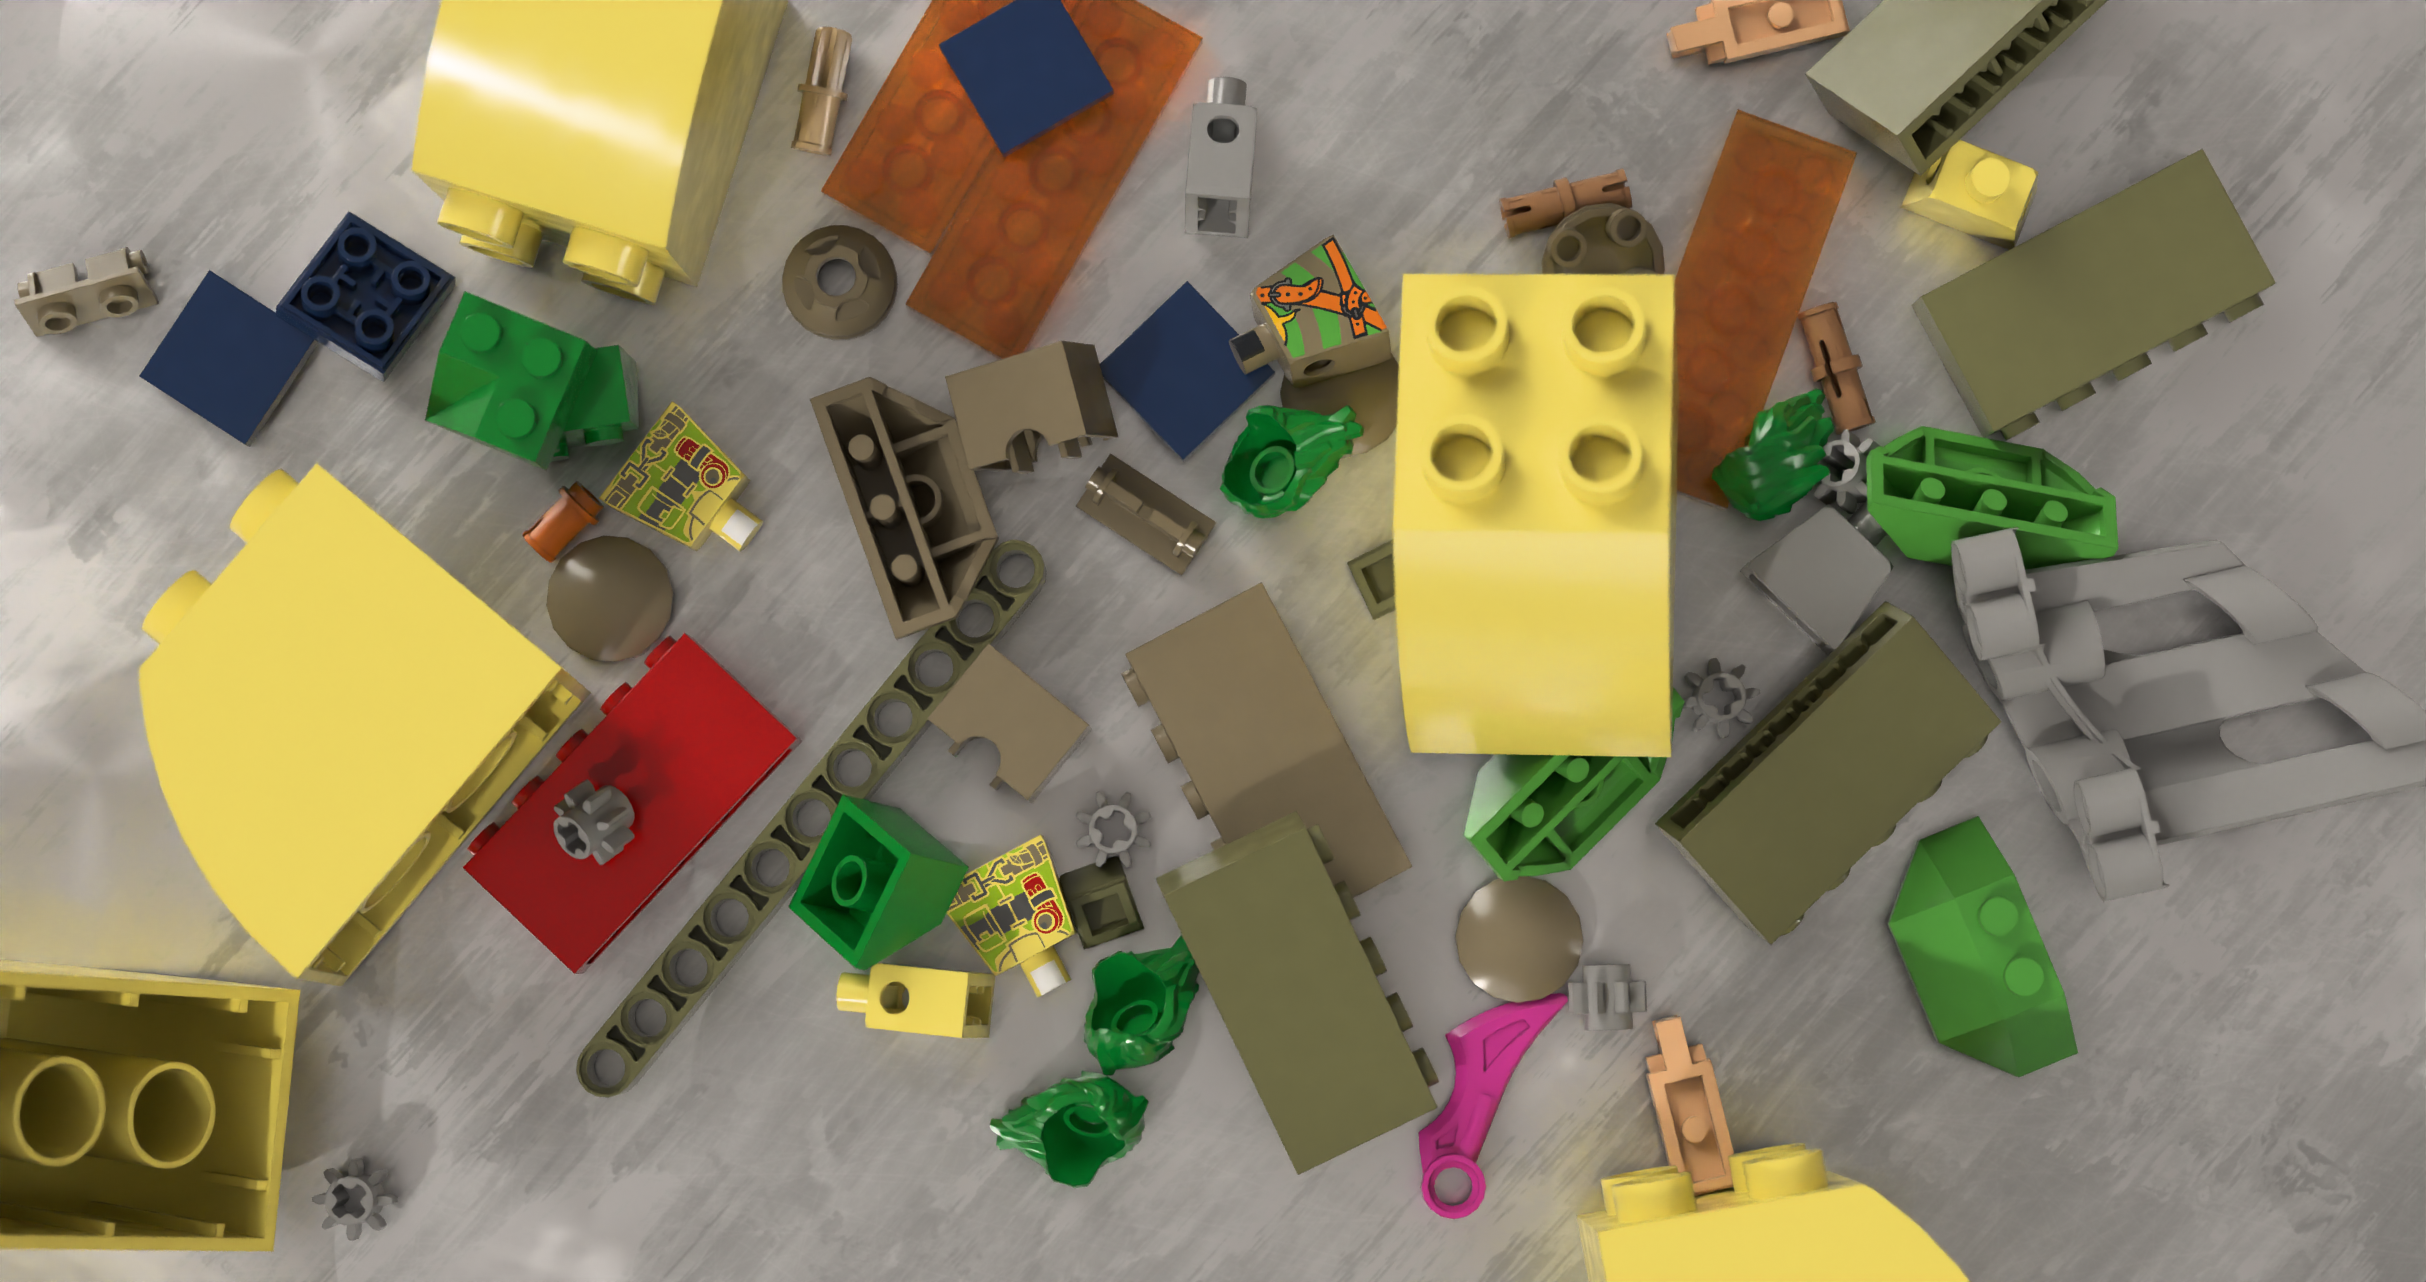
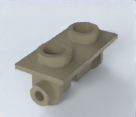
M124 247L117 251L85 259L88 279L81 281L78 279L77 268L73 263L40 272L28 273L27 281L17 284L20 298L14 300L15 306L35 336L39 337L46 334L66 333L76 326L109 317L128 316L138 309L159 304L157 296L144 275L149 274V269L143 251L131 252L128 247Z
M1111 453L1102 467H1098L1085 486L1086 491L1076 504L1078 509L1181 576L1217 523Z

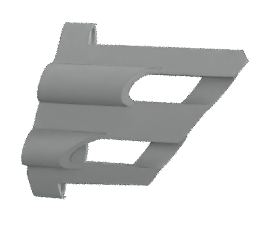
M2018 527L1952 541L1951 555L1956 599L1965 623L1962 629L1968 649L1985 682L1996 697L2000 699L2023 744L2029 767L2046 802L2057 818L2063 824L2070 827L2078 840L2097 893L2103 902L2169 887V884H2165L2163 881L2158 845L2426 786V711L2394 685L2375 674L2366 673L2318 632V626L2313 618L2295 600L2269 579L2247 567L2224 543L2218 540L2115 555L2105 559H2090L2025 570L2020 547L2015 536L2016 530L2019 529ZM2196 590L2226 612L2243 631V633L2143 655L2122 654L2104 650L2094 612ZM2323 698L2351 717L2370 735L2372 740L2261 765L2244 760L2231 752L2220 737V726L2229 718Z

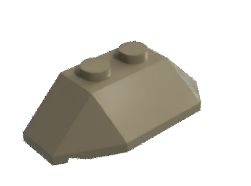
M867 377L811 398L810 401L895 639L899 640L958 618L999 537L975 471L968 468L956 419L872 377Z

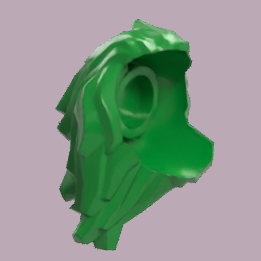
M1815 388L1808 393L1792 397L1784 402H1778L1768 410L1758 412L1753 421L1751 434L1744 438V446L1728 453L1722 462L1714 467L1712 479L1723 490L1732 507L1742 512L1746 517L1763 521L1775 518L1777 515L1789 513L1792 505L1806 496L1814 484L1829 475L1828 467L1821 464L1818 465V462L1826 456L1822 447L1827 444L1829 436L1834 431L1832 419L1830 417L1822 419V414L1825 412L1822 406L1825 393L1822 390Z
M1262 405L1249 409L1246 415L1248 426L1234 443L1232 452L1224 466L1220 490L1230 503L1238 505L1245 514H1250L1257 518H1275L1287 511H1297L1306 505L1315 492L1325 484L1327 477L1339 467L1340 459L1352 454L1354 447L1352 439L1363 436L1364 428L1362 424L1354 422L1356 413L1351 406L1347 405L1330 415H1321L1310 410H1296L1271 405Z
M1182 935L1171 948L1134 954L1132 951L1127 953L1118 951L1111 956L1101 959L1092 969L1095 994L1085 1015L1084 1042L1087 1044L1089 1053L1098 1060L1104 1075H1114L1116 1070L1138 1068L1155 1063L1175 1049L1172 1043L1183 1032L1189 1006L1194 1000L1195 994L1199 991V984L1196 980L1200 971Z
M1082 1071L1079 1078H1063L1060 1083L1050 1086L1042 1093L1025 1097L1021 1100L1020 1107L1014 1110L1009 1109L1008 1115H1005L1002 1119L992 1118L990 1128L998 1135L996 1145L1000 1150L1018 1149L1027 1157L1040 1164L1045 1169V1173L1050 1175L1053 1182L1072 1188L1088 1187L1101 1167L1125 1157L1126 1153L1132 1151L1135 1145L1142 1140V1132L1145 1128L1144 1113L1149 1101L1143 1095L1135 1096L1121 1084L1102 1073Z

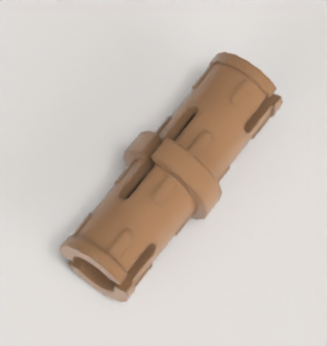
M1623 168L1616 170V172L1569 183L1567 178L1554 180L1553 187L1511 198L1499 199L1502 220H1506L1507 223L1504 227L1508 238L1558 225L1565 217L1588 205L1612 203L1632 208L1631 192L1629 186L1625 187L1624 183L1627 182V177Z
M1831 302L1803 311L1797 316L1802 323L1816 366L1810 370L1815 383L1821 382L1836 427V435H1841L1843 430L1848 429L1852 432L1876 423V420L1872 416L1858 374V369L1863 367L1859 354L1852 355L1838 312L1837 302Z

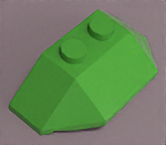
M1921 426L1894 439L1884 447L1879 446L1871 450L1866 458L1867 510L1907 558L1952 566V541L2013 527L2019 528L2016 530L2015 536L2020 547L2025 570L2090 559H2105L2114 556L2118 550L2115 496L2101 487L2095 489L2079 472L2042 448Z
M1674 687L1672 739L1675 718L1680 717L1685 702ZM1495 754L1478 771L1464 837L1496 876L1504 882L1517 880L1521 876H1539L1571 870L1660 781L1667 757Z
M1979 816L1918 840L1887 924L1937 1043L2016 1077L2024 1076L2077 1054V1045L2063 988L2015 874Z

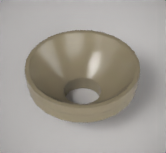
M847 225L826 226L804 236L789 254L782 275L783 295L786 305L795 320L807 331L818 337L834 341L855 339L876 329L891 311L898 290L895 265L885 246L866 231ZM834 259H842L849 262L853 266L856 275L853 287L845 294L838 296L828 295L819 287L818 283L819 270L825 263Z

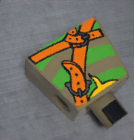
M1334 234L1323 239L1254 287L1250 293L1253 316L1258 326L1229 340L1232 353L1245 375L1277 360L1290 384L1296 388L1377 365L1392 358L1389 330Z

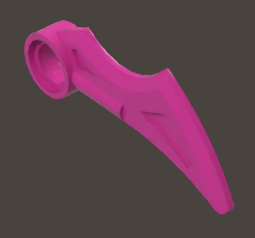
M1554 993L1539 1000L1521 1003L1509 1002L1469 1019L1445 1035L1454 1057L1456 1072L1454 1089L1442 1113L1431 1124L1418 1132L1423 1171L1420 1185L1421 1193L1429 1209L1439 1216L1451 1219L1467 1217L1477 1210L1483 1201L1486 1184L1484 1174L1476 1162L1505 1089L1524 1054L1538 1035L1567 1003L1568 998L1565 994ZM1452 1167L1460 1168L1466 1172L1472 1185L1471 1193L1467 1200L1454 1206L1446 1205L1440 1201L1434 1188L1435 1180L1439 1173Z

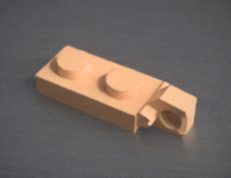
M1711 0L1709 4L1696 7L1695 12L1698 21L1673 26L1666 36L1672 59L1706 52L1708 64L1720 63L1724 61V64L1846 36L1850 30L1842 0Z
M1674 1015L1654 1020L1652 1025L1659 1054L1645 1057L1649 1073H1646L1668 1165L1677 1166L1678 1173H1691L1695 1196L1733 1187L1728 1156L1734 1154L1711 1059L1706 1058L1703 1044L1688 1047L1680 1016Z

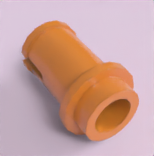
M578 481L569 489L562 486L558 490L561 497L529 530H525L522 534L526 542L550 563L556 559V556L588 523L595 526L599 522V518L596 515L604 508L602 503Z

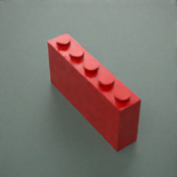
M686 633L678 641L672 636L665 638L644 661V664L650 670L633 688L627 682L618 687L600 708L606 717L590 734H587L583 729L577 731L557 752L556 757L562 763L545 781L538 775L529 781L511 802L518 810L501 828L495 822L488 825L467 848L473 857L466 863L463 869L574 974L585 973L802 743V740L693 637ZM587 779L591 782L595 791L605 785L619 789L627 797L634 811V822L629 827L635 835L634 839L623 846L624 850L603 865L597 862L593 853L585 859H576L570 856L560 846L554 833V822L560 817L555 812L554 806L565 799L564 794Z

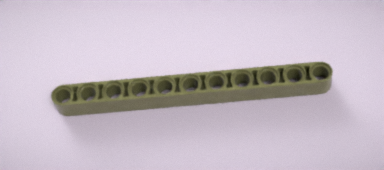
M1009 540L1001 543L992 551L958 618L931 627L924 633L582 1050L576 1067L579 1083L587 1092L596 1097L608 1098L626 1093L632 1089L798 888L824 834L823 832L821 835L809 837L800 830L797 818L801 807L813 800L822 801L829 808L832 818L843 794L869 801L930 727L932 722L927 718L988 643L995 647L1035 599L1046 582L1047 570L1041 554L1033 545L1022 540ZM1015 554L1029 557L1035 566L1031 581L1019 588L1003 584L999 576L1002 562L1007 557ZM980 603L992 609L994 622L990 631L985 635L977 638L969 637L961 632L959 617L967 606ZM935 652L948 655L953 664V674L949 681L939 687H928L923 684L919 677L921 661L928 654ZM895 701L903 702L908 705L912 713V724L909 730L897 737L884 735L878 724L882 708ZM862 751L870 759L872 765L871 774L862 785L856 787L846 786L839 778L838 764L847 753ZM779 850L788 858L790 865L789 874L780 885L769 887L758 877L757 863L760 857L767 851ZM736 899L747 908L749 918L745 930L739 935L731 937L719 929L716 915L719 907L724 902ZM689 949H695L705 957L708 965L704 980L696 986H688L682 983L677 977L675 970L676 961L679 956ZM647 999L659 1002L666 1013V1024L663 1030L655 1036H648L642 1033L635 1022V1012L638 1006ZM606 1049L619 1053L625 1064V1074L615 1086L602 1083L596 1077L594 1071V1063L597 1056Z

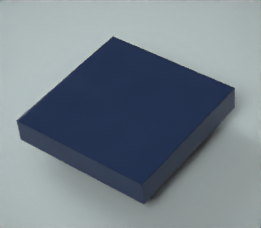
M1015 0L939 44L942 54L1003 157L1010 155L1114 94L1113 88L1061 0Z
M348 211L276 306V316L384 382L455 287V276Z
M209 270L139 377L250 447L319 342L277 317L276 312Z
M1188 281L1100 363L1103 379L1183 462L1275 375V371L1266 364L1246 375L1243 373L1229 345V340L1239 334Z

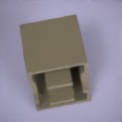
M1059 341L945 377L969 470L1004 472L1012 469L1013 473L1028 474L1034 472L1032 463L1038 461L1037 449L1043 437H1045L1048 446L1058 445L1061 458L1067 459L1081 458L1080 445L1081 447L1092 445L1091 437L1103 438V441L1118 437L1095 345Z
M989 643L927 718L955 741L948 749V752L955 757L968 742L974 739L987 738L991 740L999 750L1001 761L996 773L997 776L989 785L997 791L1005 782L1030 803H1033L1092 730L1089 724Z

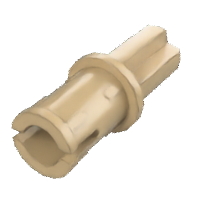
M819 27L815 32L806 83L798 84L797 89L803 95L794 141L791 144L793 149L824 156H831L832 154L831 147L840 102L847 101L848 94L842 92L852 36L845 30L833 27Z

